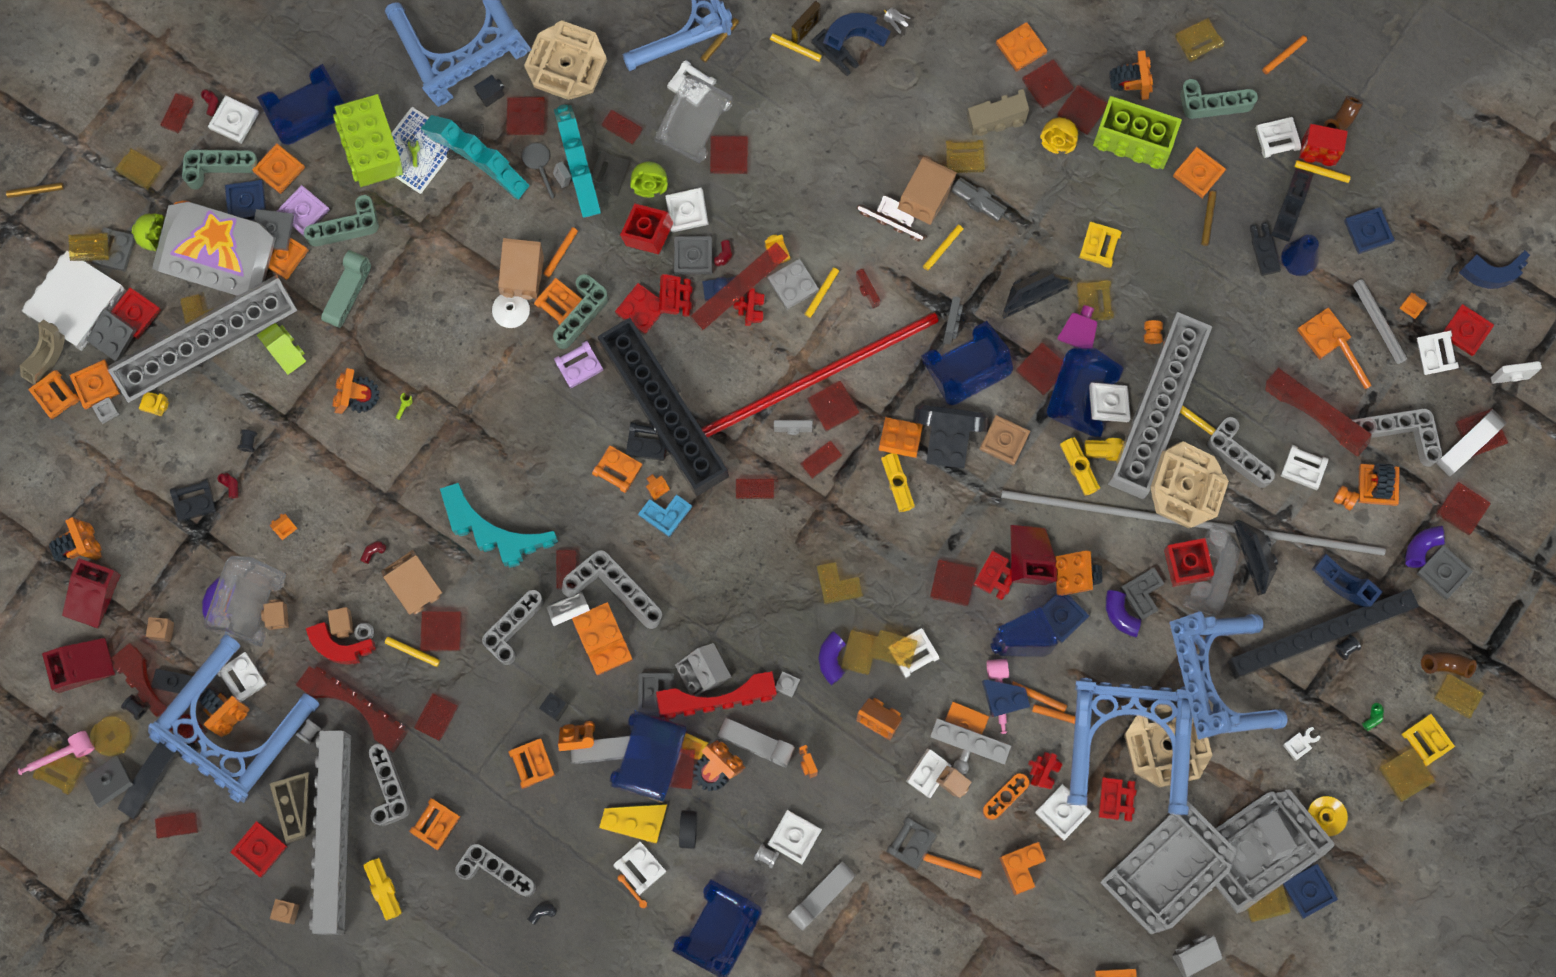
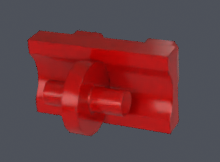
M749 288L746 302L745 297L740 296L739 302L733 303V308L738 310L739 316H743L744 310H746L745 326L762 322L763 311L754 310V305L763 306L764 294L755 292V288Z
M1044 752L1042 757L1037 756L1035 762L1029 760L1028 765L1032 767L1030 774L1033 775L1030 782L1032 786L1052 789L1055 780L1048 775L1051 770L1058 773L1063 765L1062 762L1056 759L1057 755Z

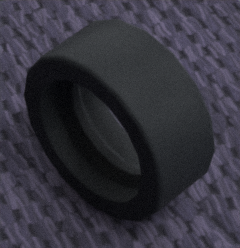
M681 810L679 848L695 849L697 811Z

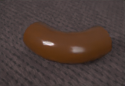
M1346 96L1338 112L1333 118L1325 121L1323 126L1346 131L1357 117L1363 102L1355 97Z
M1430 653L1424 655L1421 659L1422 669L1429 674L1449 672L1470 678L1477 667L1475 660L1454 653Z

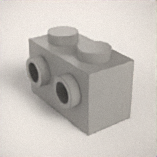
M1277 811L1256 819L1251 827L1254 838L1258 839L1264 855L1269 858L1270 862L1292 854L1297 847Z

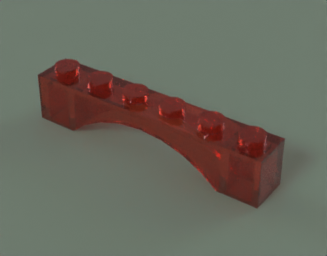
M777 242L774 243L694 312L690 318L703 331L781 264L788 255Z
M1280 368L1266 381L1265 390L1281 402L1290 404L1311 416L1326 428L1343 447L1357 457L1370 444L1372 434Z
M129 643L111 658L115 663L113 667L120 674H125L127 684L139 691L137 695L144 703L148 702L151 705L150 711L156 717L161 716L167 709V706L159 700L151 688L147 673V660L134 645ZM182 714L178 720L191 719L190 715ZM197 720L201 731L205 735L207 733L206 729ZM181 724L177 728L178 734L183 738L188 739L194 735L192 725ZM197 736L194 742L196 743L200 738Z
M309 666L296 686L315 699H338L354 706L368 721L374 740L394 753L408 734L403 730L405 726L396 720L394 723L389 721V715L382 710L378 712L373 710V704L363 699L361 702L356 698L357 693L349 688L345 691L340 687L341 682L333 677L329 680L324 676L326 672L316 666L313 669Z

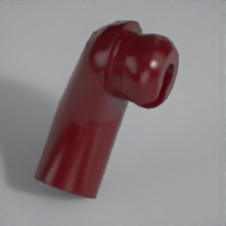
M204 89L201 92V97L208 104L206 114L213 117L217 111L219 99L211 90Z
M729 240L721 242L722 252L714 258L715 265L724 266L731 260L732 251Z
M228 473L219 474L217 480L228 488L229 498H238L237 479Z
M375 541L367 545L360 561L369 564L374 553L382 554L385 552L386 545L382 544L381 541Z

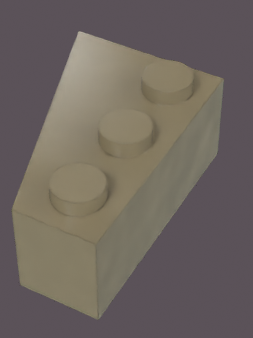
M1024 89L1018 90V95L1009 98L1007 95L1001 96V101L995 103L987 101L968 108L967 119L972 136H983L990 131L1000 132L1008 127L1018 128L1026 123L1029 112Z
M309 772L270 783L286 844L306 838Z

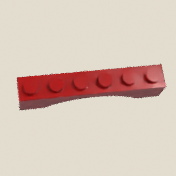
M771 671L752 675L740 688L726 695L709 698L696 697L674 688L657 691L656 701L659 717L669 720L676 718L678 714L692 716L696 714L695 711L703 710V713L715 711V708L722 707L723 710L734 708L735 704L742 703V706L754 704L753 701L761 700V703L773 701L772 698L777 693L773 672Z

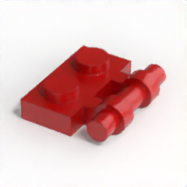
M666 274L660 276L659 312L677 315L679 308H681L682 316H690V310L692 309L690 294L693 289L691 279H684L683 284H680L681 277ZM680 292L683 293V301L680 300Z
M992 551L973 585L991 594L993 588L997 589L996 598L1002 601L1005 595H1008L1012 584L1011 569L1006 567L1009 559ZM1002 573L1007 576L1003 584L998 582Z
M1102 778L1098 818L1119 820V813L1121 812L1125 813L1124 821L1132 822V815L1135 814V808L1133 807L1134 796L1137 793L1135 782L1128 781L1127 788H1122V780ZM1121 795H1126L1125 806H1120Z

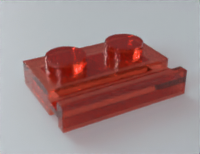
M432 693L414 729L440 741L458 706Z

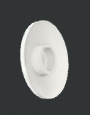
M500 295L492 306V314L495 321L506 328H515L522 325L530 313L529 303L522 297L514 296L513 298H507ZM512 305L513 309L507 310V307Z

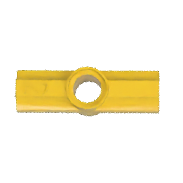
M1070 438L1061 443L1060 447L1070 465V471L1076 477L1084 496L1100 490L1090 468L1089 460L1084 456L1076 438ZM1081 463L1084 465L1085 469L1078 470L1075 467V464Z
M1108 438L1105 441L1085 440L1084 455L1086 458H1106L1109 461H1117L1124 441L1120 438Z
M891 453L882 457L881 461L898 511L906 512L915 508L907 484V478L903 473L898 455ZM899 479L903 482V484L901 486H895L893 484V481Z
M377 858L364 864V869L371 883V892L375 900L378 901L385 920L387 921L403 914L395 896L394 885L391 879L387 877L381 859Z

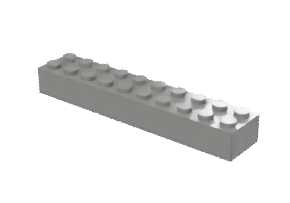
M275 275L109 365L108 371L129 403L296 312L297 308L278 275Z
M1179 312L1172 318L1108 485L1141 499L1148 495L1161 453L1167 447L1212 326Z
M320 731V735L316 738L319 756H316L315 760L316 768H318V776H315V788L318 789L317 796L314 797V807L317 808V816L313 818L316 836H313L312 840L313 848H315V856L312 857V868L315 871L314 877L311 878V888L314 889V897L310 899L313 918H310L309 927L312 930V934L344 935L351 735L345 731Z

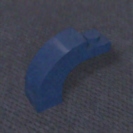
M850 13L839 17L832 23L823 43L840 51L847 39L861 36L884 47L891 31L876 24L877 17L865 13Z
M1524 250L1506 267H1493L1476 255L1459 273L1476 286L1487 289L1502 288L1512 284L1523 274L1521 270L1528 264L1526 259L1530 254Z
M1323 554L1312 568L1323 579L1322 582L1326 586L1357 605L1371 607L1382 593L1369 579H1359L1352 576L1327 554Z

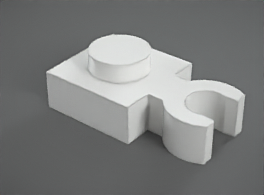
M1313 727L1307 729L1304 732V736L1299 732L1283 744L1295 761L1312 749L1309 743H1315L1320 739V736L1310 737L1309 734L1314 729Z

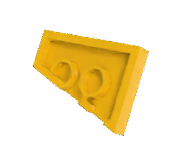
M667 805L605 808L599 828L657 844Z

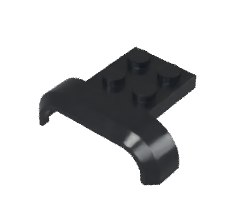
M918 403L914 407L912 421L931 426L926 464L965 468L969 432H988L990 416L986 411L976 412Z

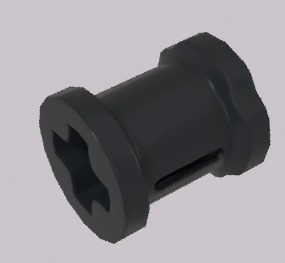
M240 430L242 435L237 449L244 452H254V440L258 433L251 430Z
M1349 635L1347 640L1341 645L1337 644L1335 646L1337 654L1343 660H1347L1350 654L1361 649L1360 643L1352 635Z
M133 694L128 696L121 705V708L129 711L136 720H139L148 710V706L142 705Z

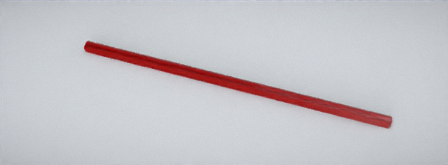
M931 313L701 429L706 437H709L938 323V316L936 313Z

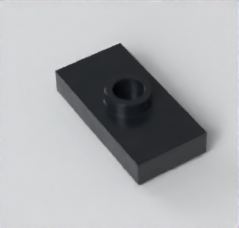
M156 669L151 688L179 694L193 676Z

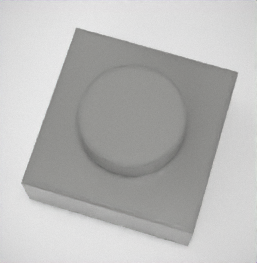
M563 162L557 163L553 174L561 187L564 188L569 185L571 172L568 167H565Z
M109 397L92 406L102 424L120 415Z
M782 671L775 686L776 691L792 698L800 679Z

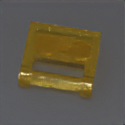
M1208 18L1175 35L1190 62L1196 60L1200 55L1224 46L1222 38L1218 36ZM1209 39H1212L1213 41L1196 50L1191 49L1192 47L1201 44Z
M977 140V142L946 141L947 168L957 173L984 172L983 140ZM977 149V152L952 153V150Z
M1111 281L1077 283L1079 315L1083 305L1094 308L1091 316L1092 320H1110L1114 318L1110 299ZM1097 290H1102L1104 312L1099 313Z
M48 746L43 757L58 751V749ZM66 755L37 768L33 778L38 781L43 780L69 795L85 763L70 755ZM48 767L68 777L66 783L45 773V769Z

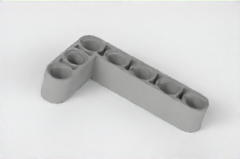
M1427 409L1348 420L1337 430V436L1343 442L1413 432L1419 459L1424 466L1431 467L1442 457L1434 416ZM1419 416L1424 417L1426 423H1422L1419 420ZM1400 419H1404L1407 422V426L1402 425ZM1381 422L1387 423L1389 429L1383 428ZM1362 425H1367L1370 428V432L1365 431ZM1344 428H1349L1351 435L1346 434ZM1423 434L1428 435L1430 441H1426L1423 438ZM1427 453H1432L1434 460L1429 459Z
M605 551L595 552L564 578L562 592L567 597L576 596L599 577L645 627L654 629L660 623L662 612L658 606ZM600 559L604 561V564L599 565L596 563V560ZM587 571L590 573V576H583L581 572ZM614 573L617 575V578L613 579L608 574ZM573 583L576 587L569 588L566 584ZM628 587L631 591L624 592L621 588ZM641 601L644 605L637 606L634 602ZM648 615H654L657 619L650 620Z

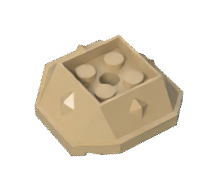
M561 20L554 26L538 33L524 66L534 88L569 100L594 92L607 58L596 32ZM566 62L570 63L569 66H562Z
M1184 441L1162 451L1150 487L1156 513L1186 528H1192L1217 517L1229 481L1225 474H1223L1216 458Z
M1158 705L1155 707V714L1160 719H1165L1172 715V709L1168 705ZM1148 707L1146 712L1151 713V707ZM1136 715L1124 734L1133 771L1136 775L1159 788L1170 786L1172 750H1166L1163 747L1164 741L1171 742L1170 738L1157 723ZM1176 717L1172 721L1166 723L1170 727L1174 735L1176 727ZM1193 717L1188 781L1199 779L1212 757L1208 738L1198 740Z

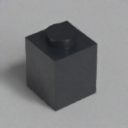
M490 75L474 86L476 94L486 108L505 96L503 83L499 78L496 80L493 75Z
M550 692L539 709L558 722L568 708V704Z

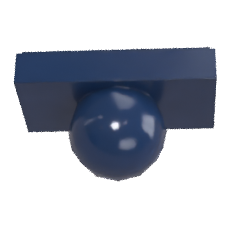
M740 276L731 278L719 277L716 280L702 281L705 301L742 296Z

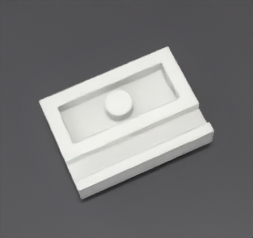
M927 749L906 782L926 795V797L931 798L939 786L935 781L946 766L951 767L952 765L932 750Z

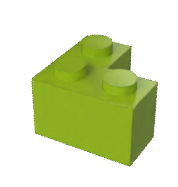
M274 323L257 335L287 375L306 362L302 357L305 353L299 345L294 346L292 344L294 339L283 325L279 327Z

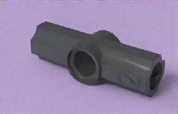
M962 178L958 179L951 191L966 201L971 209L976 212H983L996 222L1003 217L1007 210V207L991 198L990 193L985 189L976 188Z

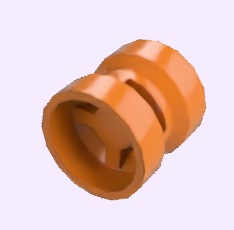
M1157 320L1144 322V329L1146 330L1144 342L1148 344L1162 343L1163 335L1161 330H1163V322Z
M1342 485L1336 493L1333 502L1342 504L1345 509L1351 511L1360 494L1350 492L1347 487Z

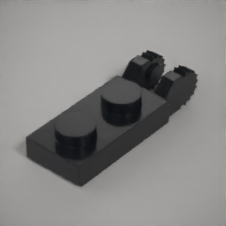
M824 28L811 40V43L836 67L838 66L842 73L848 76L850 70L842 62L846 59L855 69L859 64L844 46L838 51L823 43L827 34V30Z
M1261 223L1263 233L1261 238H1258L1256 226L1251 225L1252 245L1261 276L1280 272V265L1267 223Z

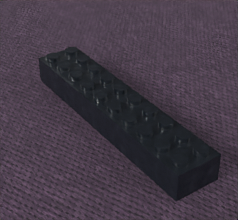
M631 318L597 336L604 352L696 497L729 478L728 470Z

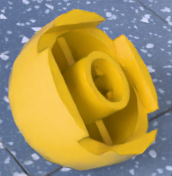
M1057 117L1045 124L1040 139H1042L1043 147L1048 151L1059 154V151H1065L1064 154L1073 151L1077 145L1078 130L1071 120Z

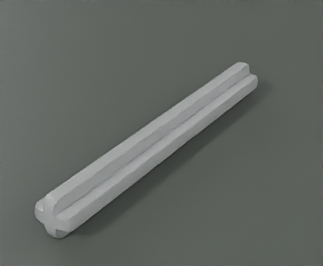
M1364 280L1356 281L1353 286L1397 364L1403 363L1407 360V357Z

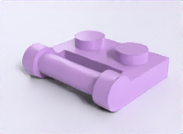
M587 341L571 352L554 358L570 389L603 371ZM585 352L588 354L587 357L567 368L563 365Z

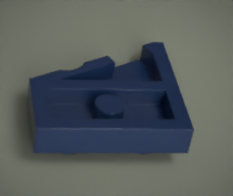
M982 680L991 717L1030 707L1024 687Z

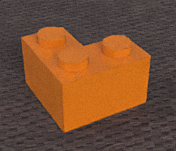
M1039 842L999 858L1014 896L1035 888L1028 868L1046 861Z

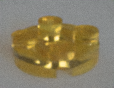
M105 717L98 724L94 725L91 730L90 741L98 753L113 757L127 751L132 738L129 724L117 717ZM111 731H114L113 733L116 737L110 742L106 736L110 735Z

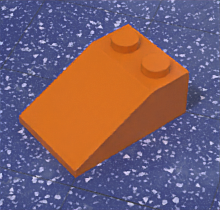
M868 698L859 710L856 721L886 739L891 740L903 719L900 717L901 713L893 708L888 710L883 707L884 703L876 698H873V700Z

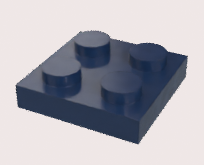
M262 180L225 185L227 213L250 220L255 218L256 209L266 210L264 183Z
M1381 207L1348 217L1344 220L1358 254L1391 244L1395 241Z
M1056 594L1034 617L1062 644L1089 618V615L1069 595L1060 596Z
M1318 864L1304 870L1282 884L1302 919L1338 900Z

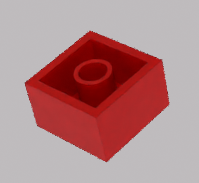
M1310 124L1302 138L1299 159H1304V161L1310 163L1320 162L1325 166H1336L1344 153L1348 131Z
M634 203L620 236L628 247L659 255L671 230L673 221L666 211Z
M1206 538L1167 545L1164 549L1172 587L1207 581L1214 577Z

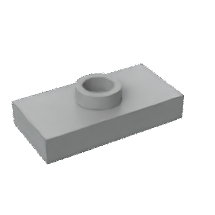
M775 420L774 432H787L790 435H797L799 432H812V421Z

